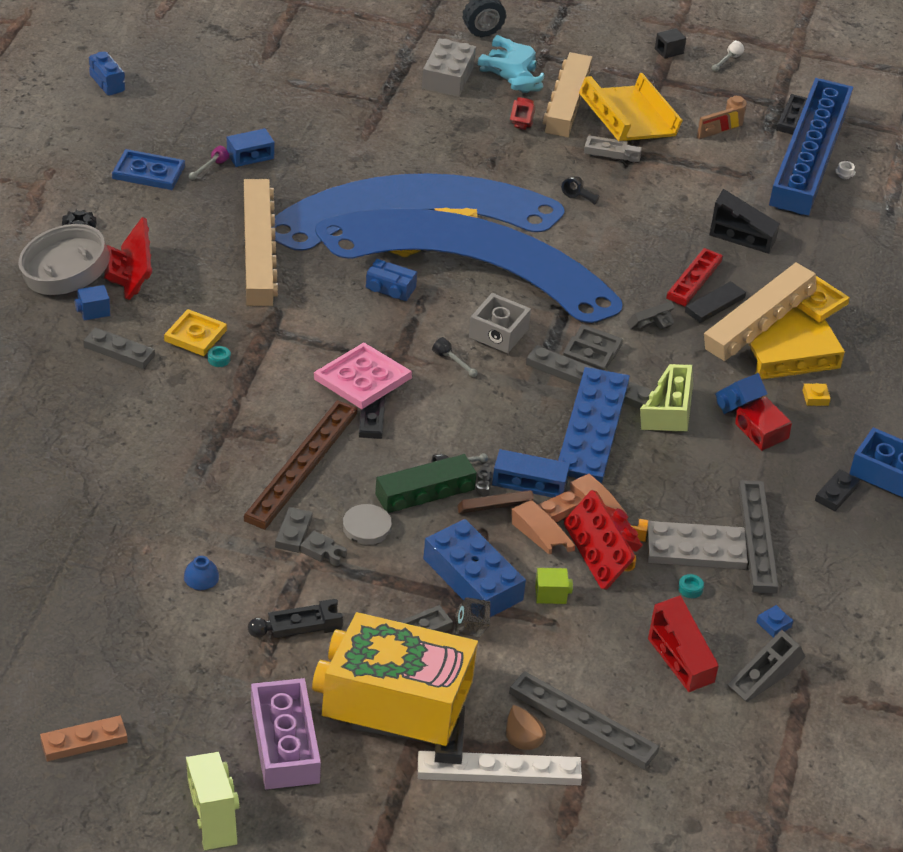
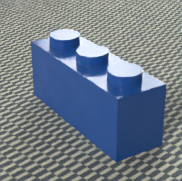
M500 449L494 467L492 486L517 491L531 490L533 494L553 498L565 492L570 463Z

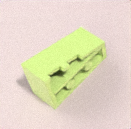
M669 364L659 379L657 388L650 393L649 400L640 408L641 430L688 431L693 390L692 365Z
M219 752L186 757L188 784L194 808H197L200 818L197 819L199 829H202L204 850L237 845L235 810L240 808L237 792H234L233 779L229 777L227 762H222Z

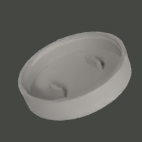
M69 224L47 230L32 239L20 254L19 268L25 283L33 291L46 295L66 294L81 289L95 281L107 268L110 254L104 237L99 230L84 224Z

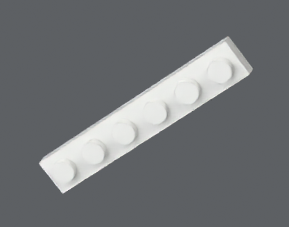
M418 751V779L581 785L582 781L581 757L462 753V764L434 762L435 751Z

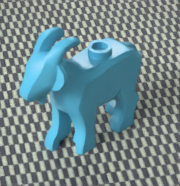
M496 35L492 46L503 47L507 50L492 49L489 56L482 54L478 59V65L481 66L480 71H491L507 79L511 83V89L528 93L530 91L538 92L543 88L544 73L542 72L538 77H534L530 73V71H535L537 64L535 60L536 52L531 46L518 44L510 39Z

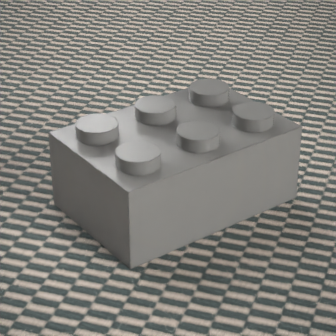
M439 38L423 68L422 89L460 97L475 66L476 46Z

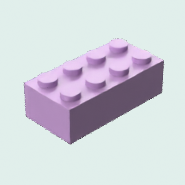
M305 678L251 684V708L265 790L319 784L321 762Z

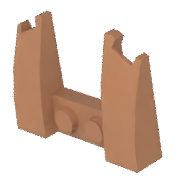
M587 474L571 481L570 490L538 505L530 500L512 508V525L548 554H552L553 546L561 544L566 547L567 552H572L575 550V544L556 522L567 518L589 491H597L606 506L614 509L619 508L624 512L625 510L592 475Z

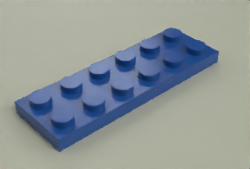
M589 367L584 368L558 461L570 463L569 477L580 478L590 474L600 483L603 482L630 375Z

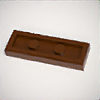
M528 490L464 499L457 505L458 513L518 506L534 500L533 491Z

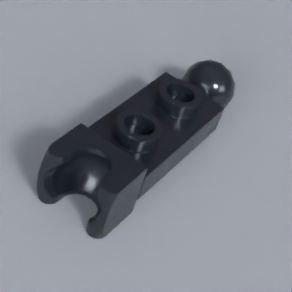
M337 599L319 601V605L268 612V621L256 617L249 622L248 632L251 636L257 638L264 636L267 631L272 632L273 638L324 630V633H330L336 629H342L343 615L342 613H337Z

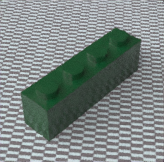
M462 454L376 477L375 495L388 513L400 511L475 490L477 472L467 456Z

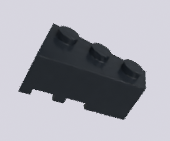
M723 189L715 202L709 236L769 254L777 239L780 223Z

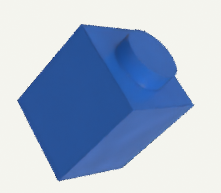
M104 285L78 289V299H75V307L77 312H81L83 320L110 316V299Z

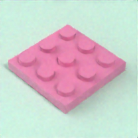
M366 343L360 344L314 372V380L360 409L365 408L412 379L411 370Z

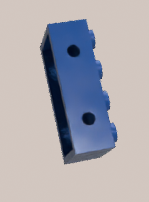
M466 519L425 538L423 559L483 621L523 601L526 579Z

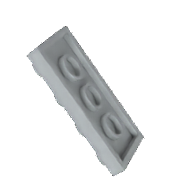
M648 521V563L745 570L747 568L748 561L744 527Z

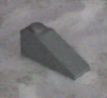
M781 630L727 685L745 702H748L786 677L806 656L801 646Z

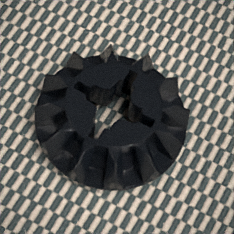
M76 209L75 212L68 211L67 215L63 216L62 226L84 224L95 228L97 221L92 212H86L85 209L82 211Z

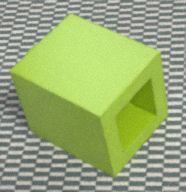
M537 568L535 580L536 603L567 604L568 594H572L573 580L568 579L567 568Z

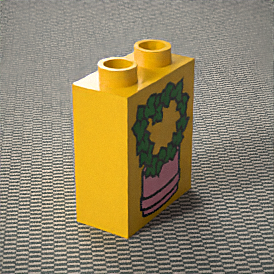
M356 612L347 631L338 629L334 631L328 652V659L331 662L320 660L314 673L312 690L323 693L322 716L447 746L473 683L478 641Z

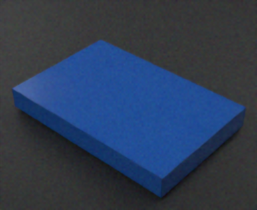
M125 149L112 172V179L173 190L185 167V160Z

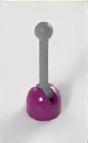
M221 145L217 146L211 152V160L197 171L191 172L189 179L195 180L198 174L214 162L222 164L229 159L227 149Z

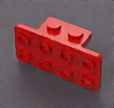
M144 217L139 220L125 239L121 250L107 245L110 259L104 271V278L112 283L124 286V295L127 300H130L139 293L142 283L145 279L148 280L153 270L149 248V227L147 219Z
M591 490L564 520V525L601 589L607 590L635 559L634 552H637L643 545L637 537L638 532L628 522L627 514L619 508L614 509L606 506L598 492Z

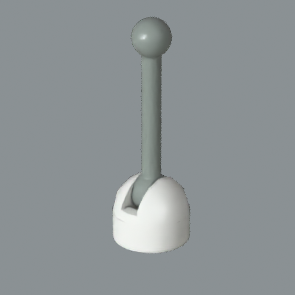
M733 41L728 46V54L718 64L712 66L714 72L719 71V67L730 57L737 58L743 54L744 46L741 42Z

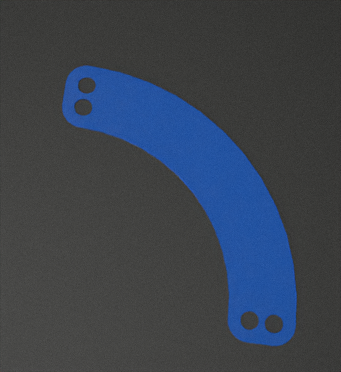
M399 174L354 181L309 196L275 216V227L271 228H276L280 225L288 226L291 229L289 233L280 234L275 231V241L293 250H308L322 242L315 232L316 224L320 220L351 212L393 208L435 210V208L477 209V215L500 220L530 232H543L550 229L562 218L564 207L558 201L531 190L493 180L450 174ZM540 206H549L553 209V212L543 214L539 212L538 208ZM538 216L542 219V222L532 224L528 222L527 218ZM335 226L327 228V232L330 235L341 230ZM301 233L307 235L308 239L304 242H297L292 237L295 234Z
M393 208L337 215L320 220L315 227L316 235L334 255L341 258L352 259L393 250H432L454 253L491 263L526 279L546 292L572 317L579 321L587 323L598 322L615 316L622 310L621 299L601 279L574 259L532 236L484 219L429 209ZM335 226L340 228L343 233L339 236H333L327 232V228ZM349 240L354 244V247L346 250L341 248L338 242ZM597 298H606L610 301L611 306L607 308L600 307L596 304L595 300ZM583 303L589 304L593 307L594 311L589 314L583 313L579 310L578 306Z

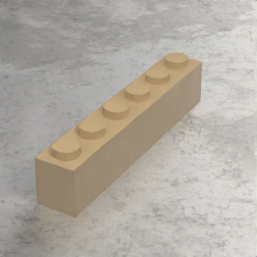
M569 52L568 58L563 60L562 70L560 69L555 89L552 91L551 102L548 103L547 113L544 114L543 124L546 125L545 133L569 137L582 96L579 94L584 78L590 75L592 56Z
M795 262L704 333L705 349L723 361L737 354L746 344L751 343L755 337L766 331L773 323L783 318L787 312L797 307L801 301L816 291V273Z

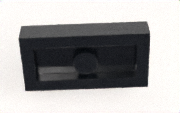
M839 469L816 494L815 501L836 511L857 489L860 479Z

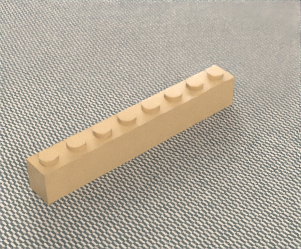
M244 179L246 306H273V297L278 296V285L273 283L277 282V269H273L276 268V255H272L276 254L275 228H271L275 227L274 201H270L274 200V188H270L269 179Z

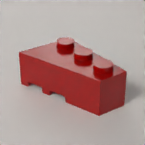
M681 595L655 604L648 640L688 692L715 683L719 667L718 662L708 647Z

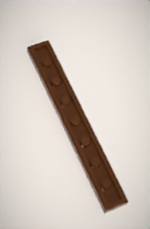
M339 400L333 404L244 514V522L266 530L355 418L358 412L357 407Z

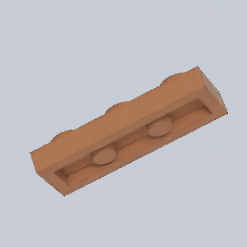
M121 715L40 734L47 761L128 743Z

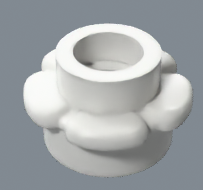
M842 161L839 163L836 173L842 179H849L855 176V165L848 161Z

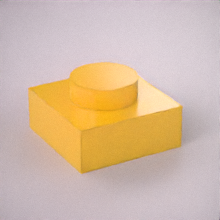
M804 384L803 394L807 406H829L830 395L826 384Z

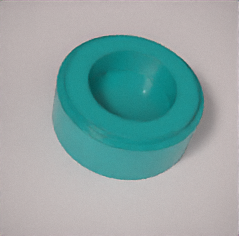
M215 346L208 351V362L212 366L224 367L231 361V352L226 347Z
M687 574L680 578L678 590L681 595L687 598H698L702 595L704 582L699 576Z

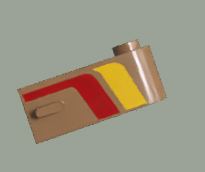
M741 96L730 97L727 100L726 110L700 117L697 138L702 139L742 126L747 106L746 100Z

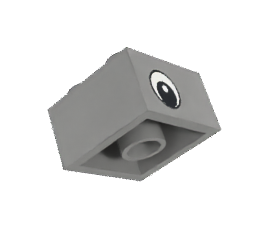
M491 293L470 318L469 338L509 353L529 329L531 308Z

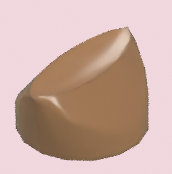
M515 705L512 706L506 726V737L509 743L522 750L538 748L543 744L546 737V730L543 724L528 711Z

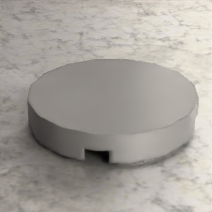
M361 504L354 506L343 517V532L350 540L353 538L362 545L380 543L391 532L392 522L390 515L386 510L376 505Z

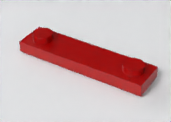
M703 248L667 292L666 299L686 307L722 262L723 255Z

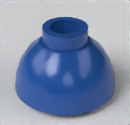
M197 556L187 565L184 571V581L193 589L206 590L217 584L219 581V571L216 565L206 556Z

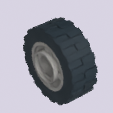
M470 0L463 10L462 19L471 34H474L476 37H485L497 33L505 23L507 15L500 0Z

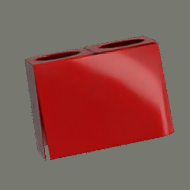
M765 396L742 405L737 409L735 424L761 451L789 439L792 423L785 425L791 421Z

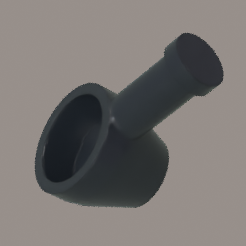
M568 177L562 182V192L569 198H575L580 195L595 205L600 195L584 189L583 180L580 177Z

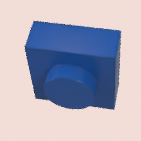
M777 605L759 614L756 621L773 638L781 630L785 632L790 629L793 624V620Z

